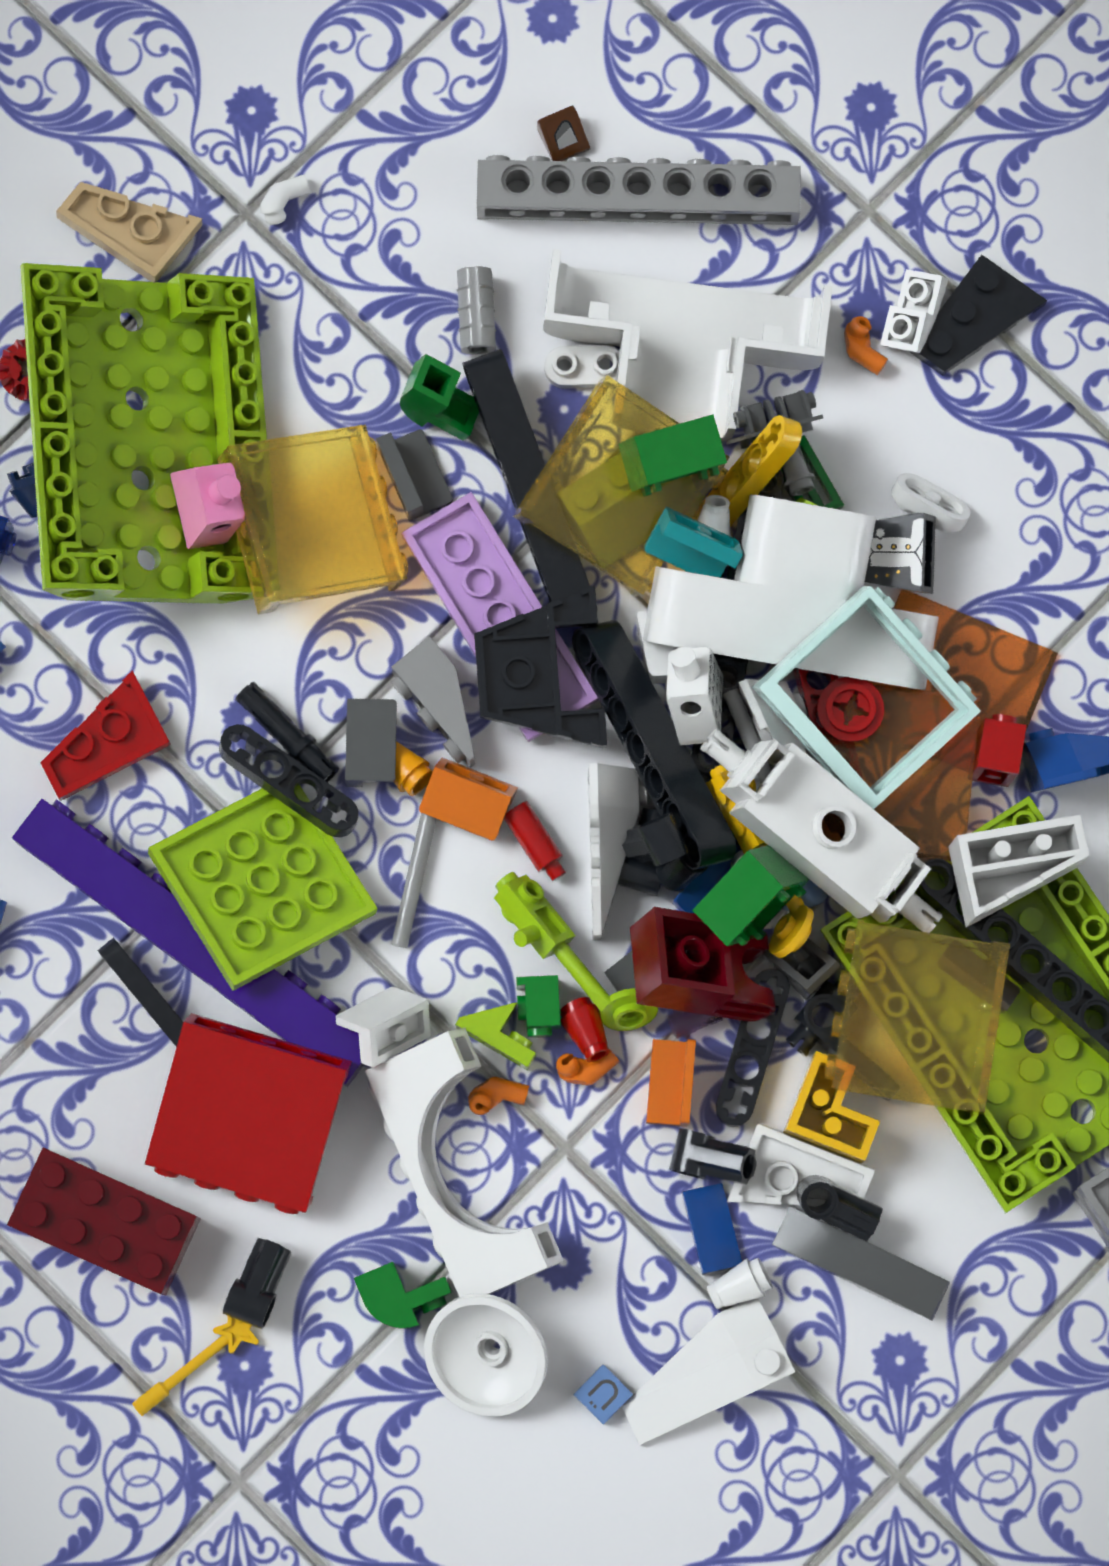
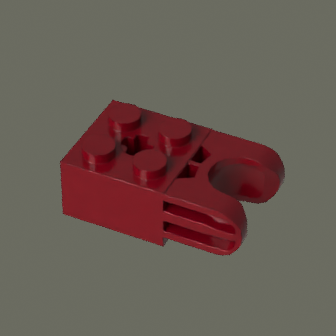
M653 907L630 927L637 1004L750 1022L764 1019L776 1010L773 991L770 988L753 982L745 973L742 965L752 963L769 949L767 933L762 940L753 938L746 945L741 946L737 943L727 947L695 913L661 907Z

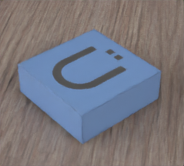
M603 1364L573 1395L604 1425L633 1394Z

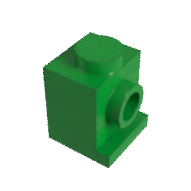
M558 975L516 977L517 990L525 989L524 996H517L518 1021H527V1037H551L552 1030L560 1029Z

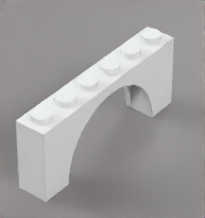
M466 1028L447 1031L373 1068L365 1070L369 1080V1093L380 1106L385 1118V1131L388 1137L395 1142L401 1157L400 1166L402 1172L413 1185L417 1195V1208L420 1214L428 1221L433 1233V1246L446 1264L450 1274L449 1284L457 1297L470 1294L490 1295L564 1262L548 1222L522 1229L503 1228L486 1223L469 1213L457 1202L441 1176L435 1149V1135L440 1112L455 1086L472 1071L481 1067Z

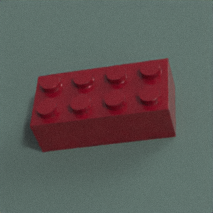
M43 1147L7 1225L166 1296L201 1218Z

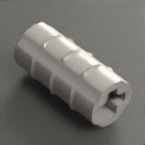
M483 266L461 268L457 270L459 305L457 310L459 312L460 328L458 330L460 332L461 352L465 354L491 353L496 350L493 293L495 291L493 290L491 268Z

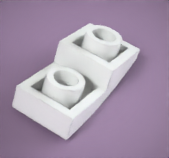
M906 269L897 307L890 305L880 345L920 353L935 323L948 279L940 275Z

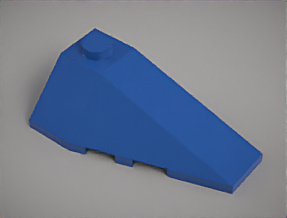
M1053 728L1029 733L1030 742H1026L1023 745L1022 759L1031 793L1109 774L1108 736L1063 733L1054 736Z

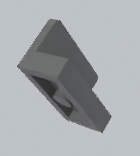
M416 430L395 440L391 432L376 438L378 451L409 521L453 502L452 495L423 430Z
M347 699L345 782L347 787H363V782L395 781L397 702L394 699Z

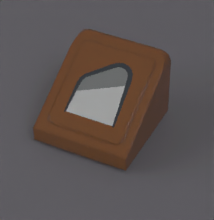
M574 105L537 121V130L552 161H564L590 150L589 142Z

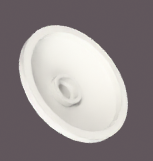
M470 1294L452 1300L435 1315L425 1336L424 1357L433 1382L448 1400L468 1412L482 1416H503L516 1412L535 1397L545 1380L548 1364L547 1350L538 1327L522 1309L501 1297L489 1294ZM490 1339H493L496 1342H498L500 1348L498 1349L493 1347L490 1343Z

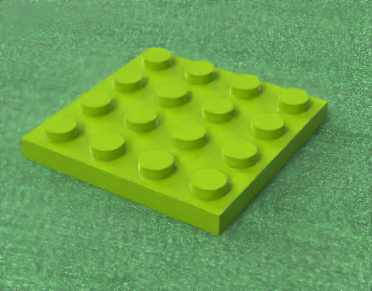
M296 786L294 788L295 796L303 802H310L301 786ZM263 788L148 848V855L232 991L376 914L378 909L334 838Z

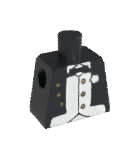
M914 513L876 520L865 582L924 594H933L936 516L926 513Z

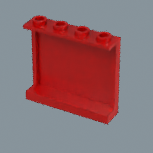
M191 1013L183 1022L145 1165L155 1167L154 1171L165 1177L177 1178L179 1175L195 1179L194 1183L205 1189L217 1190L221 1187L234 1191V1195L237 1198L245 1201L258 1202L261 1199L274 1203V1207L284 1213L298 1214L299 1211L306 1213L313 1201V1190L343 1084L348 1077L352 1061Z

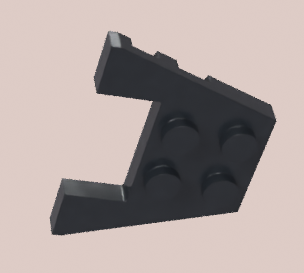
M588 586L581 589L580 592L563 599L559 598L539 609L518 615L474 634L480 718L600 748L607 747L605 708L561 711L555 638L556 628L598 625L595 586Z

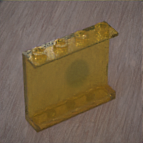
M606 375L596 384L513 517L525 525H534L631 589L630 594L638 597L644 595L645 591L651 594L655 567H661L664 563L663 560L646 553L644 545L665 507L667 506L694 520H698L705 504L702 502L710 488L714 491L718 489L728 474V470L724 468L725 464L718 466V475L711 477L708 470V479L702 481L699 480L698 474L665 482L661 484L662 491L655 493L651 486L652 495L643 497L641 490L631 492L618 444L634 436L680 423ZM725 454L726 460L728 461L730 457Z
M366 424L230 445L218 457V464L229 462L233 464L236 478L241 485L240 495L245 512V520L236 530L258 615L274 612L281 604L388 586L389 592L395 591L407 579L408 562L405 554L399 550L396 538L398 533L397 521L395 516L389 513L386 501L387 484L384 477L379 475L375 461L377 458L376 444L374 439L369 437Z
M858 919L856 929H847L844 953L852 955L849 971L841 970L837 995L845 996L843 1013L834 1012L831 1037L838 1038L836 1055L828 1053L824 1079L832 1080L831 1089L979 1114L985 1113L1010 943L997 941L992 943L864 923V920Z

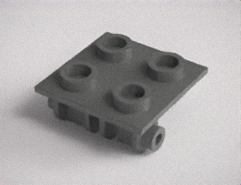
M800 390L797 393L782 396L783 399L780 396L774 399L777 416L781 415L798 421L802 426V433L813 430L811 422L824 418L823 414L812 416L811 409L816 408V400L812 392L805 393L804 390ZM769 399L763 400V407L762 403L759 402L748 406H741L740 411L733 413L736 427H743L745 435L727 440V445L739 442L741 449L748 448L775 417L774 409Z

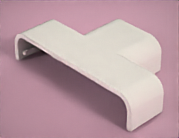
M553 249L543 331L553 337L565 340L620 347L611 423L618 428L648 433L657 428L662 429L714 414L721 441L730 440L736 430L733 413L738 412L744 363L790 370H812L820 367L825 357L833 286L824 285L818 297L797 298L574 268L566 263H561V250Z
M750 495L741 540L743 556L737 565L735 579L731 580L656 566L643 640L674 647L711 648L713 654L777 665L864 586L876 516L784 499ZM864 606L796 667L919 690H926L927 685L925 675ZM891 608L901 621L907 618L919 629L923 635L919 641L931 652L934 647L939 617Z

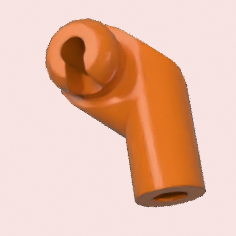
M497 1076L490 1077L470 1092L468 1096L469 1108L476 1115H484L503 1100L524 1106L529 1085Z

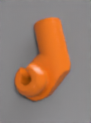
M856 316L845 327L846 352L852 360L878 376L886 365L888 358L871 348L869 331L872 329L870 321L863 316Z
M611 1050L607 1056L595 1062H587L586 1059L573 1057V1054L566 1053L557 1059L556 1069L559 1077L567 1083L590 1086L620 1061Z

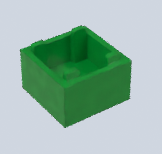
M714 414L637 435L618 444L631 492L641 490L643 497L652 495L651 486L655 493L662 491L661 484L694 474H698L699 480L702 481L708 479V470L711 477L718 475V466L727 463Z
M769 845L751 849L737 861L692 911L727 947L737 943L743 946L753 938L762 940L766 936V933L763 931L766 925L795 895L800 898L806 894L803 886L810 879Z

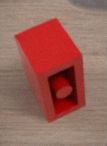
M993 714L992 719L985 718L975 732L967 780L1009 787L1019 774L1027 725L1016 723V717L1005 714Z

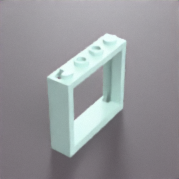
M862 586L752 688L823 768L871 808L875 809L978 715L981 710L974 703L977 698L972 694V689L963 681L956 683L946 672L950 668L948 662L936 650L933 649L929 652L919 641L923 637L919 629L907 618L901 621L891 608L895 606V603L890 596H886L879 587L874 590L871 586ZM863 606L955 709L871 787L866 784L778 685L779 682Z

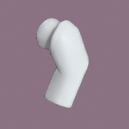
M305 174L275 183L270 187L260 204V211L265 215V221L268 224L276 225L285 221L284 207L287 202L311 193Z

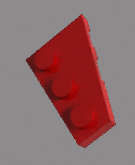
M133 670L108 697H105L95 707L96 709L78 728L75 727L40 762L60 801L171 745Z

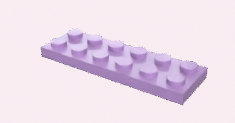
M472 492L401 533L402 538L475 657V633L542 607ZM555 629L561 711L584 710L597 702L598 697ZM519 728L527 742L543 734Z

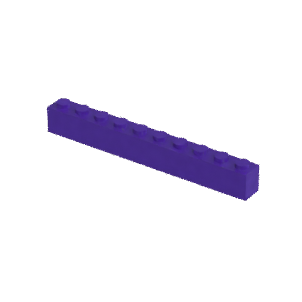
M41 798L12 836V839L19 846L282 1040L352 1061L348 1077L343 1084L348 1088L364 1064L361 1063L359 1033L336 1024V1015L340 1012V1007L322 994L317 1000L304 991L308 984L289 970L283 976L273 969L232 991L163 877L155 872L150 878L138 869L142 862L127 850L121 848L117 854L106 846L105 843L109 838L97 828L88 824L83 829L72 821L76 814L56 799L51 805Z

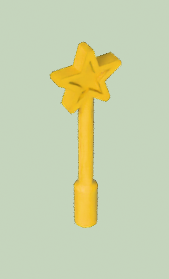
M227 1316L228 1323L213 1329V1332L222 1335L167 1380L156 1383L132 1403L134 1408L141 1416L145 1415L169 1396V1391L226 1345H228L230 1354L235 1353L242 1341L258 1345L259 1340L250 1330L252 1325Z

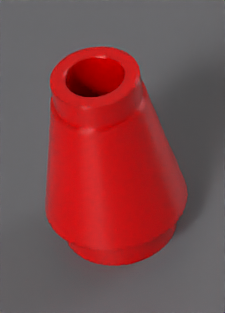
M589 997L575 999L561 1008L562 1019L560 1023L582 1054L585 1055L587 1062L598 1061L610 1053L599 1009L592 1003Z

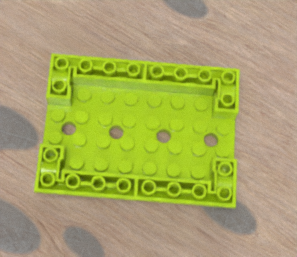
M22 263L20 269L42 590L70 601L218 604L279 594L254 278L178 273L167 283L102 279V268ZM121 313H128L135 318L137 322L136 331H128L122 326L120 322ZM128 391H133L141 397L143 401L142 410H134L127 404L126 393ZM231 462L235 469L236 478L241 485L240 495L245 512V520L227 543L187 549L170 474L195 467ZM134 470L141 471L147 476L149 481L147 490H141L133 484L132 472ZM139 550L148 551L153 556L155 561L153 570L144 569L139 564L137 558Z
M1028 796L973 832L1045 821V818L1031 797ZM949 850L936 857L952 865ZM1078 868L1002 908L1109 1002V915ZM929 872L924 878L925 883L931 889L940 890L945 887L944 878L937 872ZM896 890L889 894L886 898L887 901L891 899ZM958 900L956 908L959 914L963 916L961 903ZM849 911L821 928V933L1004 1213L1009 1212L1109 1145V1063L1001 968V974L1018 986L1020 992L1008 1010L1000 1014L937 967L938 964L936 962L954 940L958 941L983 961H991L945 919L941 918L939 922L934 921L933 923L936 924L935 928L929 934L924 935L921 933V930L899 912L883 923H879L871 915L857 919ZM1000 927L988 929V936L992 943L1000 946L1008 943V936L1004 929ZM1030 954L1021 955L1020 964L1024 971L1033 974L1038 973L1040 964L1037 958ZM1063 982L1053 983L1052 992L1056 999L1065 1002L1070 1001L1072 993L1069 986ZM1095 1010L1085 1011L1084 1020L1088 1027L1096 1030L1102 1029L1104 1021L1101 1014ZM1037 1030L1046 1037L1047 1045L1042 1053H1032L1026 1048L1024 1038L1028 1031ZM1077 1100L1088 1102L1093 1109V1117L1086 1124L1076 1122L1071 1116V1106Z

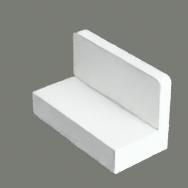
M389 987L336 1015L337 1025L359 1033L361 1063L372 1068L431 1037L428 999L396 987Z

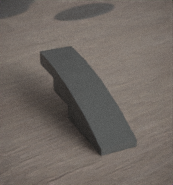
M789 1207L772 1243L773 1246L805 1260L819 1269L933 1321L950 1284L949 1281L828 1223L813 1219L806 1213Z

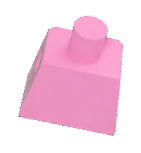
M229 462L201 466L171 473V481L187 549L227 543L245 520V512L240 495L241 485L236 478L233 464Z

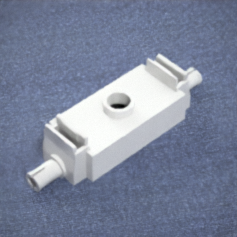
M718 728L707 738L708 742L705 741L700 750L706 752L729 771L727 774L729 779L720 791L735 803V806L729 812L732 816L857 919L871 915L879 923H883L899 912L921 930V933L924 935L929 934L935 928L936 924L933 922H939L942 914L915 894L916 889L931 870L929 866L917 858L916 853L920 847L793 742L783 746L775 739L760 741L751 750L744 752L721 733V730ZM766 762L769 764L777 763L756 792L748 786ZM827 813L839 816L844 822L845 834L839 842L831 841L823 833L822 820ZM896 890L891 899L887 901L886 898L889 894Z

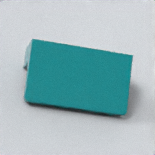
M667 506L644 545L646 553L687 572L721 577L727 565L736 569L743 556L739 540Z

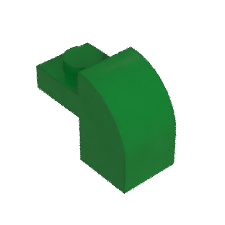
M425 354L415 362L400 398V407L409 419L421 427L429 422L464 441L470 436L479 414L474 397L456 388L461 372L428 354Z
M394 1262L354 1278L364 1305L370 1314L381 1323L399 1329L420 1326L414 1309L421 1307L424 1314L446 1305L445 1296L452 1294L446 1277L406 1293Z

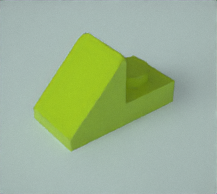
M516 1002L459 1017L455 1024L456 1029L466 1028L468 1036L528 1071L536 1057V1052L530 1049L533 1043L512 1030L508 1036L502 1033L517 1008Z

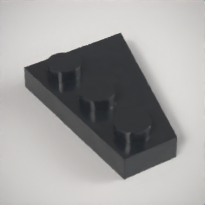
M981 254L938 312L935 323L921 352L910 351V353L943 376L981 350L984 345L1016 326L1032 312L1035 313L1045 306L1047 300Z

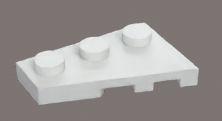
M757 1123L748 1146L756 1150L755 1158L757 1165L754 1176L750 1178L747 1185L734 1182L727 1202L800 1205L796 1194L798 1185L804 1178L811 1175L823 1176L830 1183L864 1199L875 1169ZM824 1188L811 1190L807 1197V1204L814 1207L821 1206L827 1200L828 1191Z

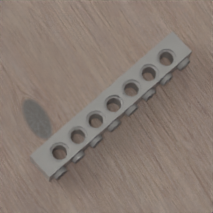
M503 155L488 156L486 160H478L477 219L798 225L800 216L801 166H791L790 162L783 160L771 161L767 165H751V162L747 160H731L727 164H711L706 159H692L687 161V164L671 163L670 160L664 158L649 159L647 163H631L629 159L622 157L610 158L607 162H591L586 157H570L566 161H550V158L545 156H531L526 161L510 160L509 157ZM514 180H521L528 185V188L523 192L515 193L509 190L507 186ZM562 181L569 188L565 192L557 194L551 192L547 186L551 182ZM593 182H603L609 189L603 194H594L587 187ZM640 182L645 184L649 190L643 195H635L629 191L628 187L632 183ZM674 183H681L689 189V192L685 195L677 196L672 194L668 187ZM714 184H722L728 188L729 193L718 197L711 194L708 188ZM753 185H763L768 189L769 194L765 197H756L749 192V188Z

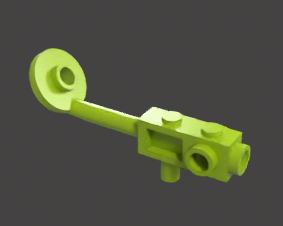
M511 872L499 880L495 885L498 893L494 899L500 905L504 918L510 923L515 924L519 929L514 933L516 945L524 947L531 944L542 959L555 954L598 1007L602 1023L607 1028L616 1031L635 1030L647 1025L656 1017L658 1007L637 1004L635 988L624 989L609 996L568 945L576 935L544 897V891L537 882L531 880L527 875L518 877L515 872Z

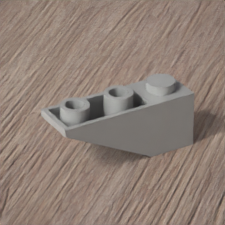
M429 636L391 666L392 674L395 677L391 684L405 701L411 697L421 708L417 715L431 732L438 728L448 740L443 746L457 763L464 760L471 768L475 765V757L456 667Z

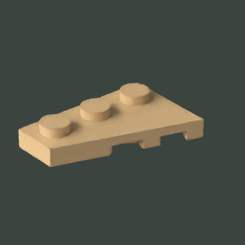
M80 182L56 211L59 220L151 282H157L202 227V218L192 215L184 217L168 212V208L153 204L151 207L128 200L127 195L84 182Z

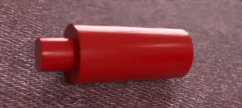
M522 802L508 811L504 820L538 872L545 870L552 882L566 874V871L559 862L563 857L561 851L529 802Z

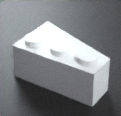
M1081 815L957 835L948 848L966 928L1078 868L1090 856Z

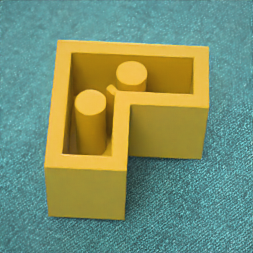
M816 1051L811 1058L783 1133L856 1162L863 1163L867 1158L880 1121L841 1106L856 1066Z

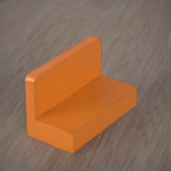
M442 757L434 766L419 811L494 841L498 836L506 812L514 800L518 787Z
M653 1039L646 1124L688 1127L690 1123L696 1040L687 1039L686 1042Z

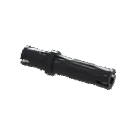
M251 682L250 685L241 690L235 700L283 746L289 756L326 782H329L338 773L340 768L315 744L316 739L311 734L306 735L255 682Z

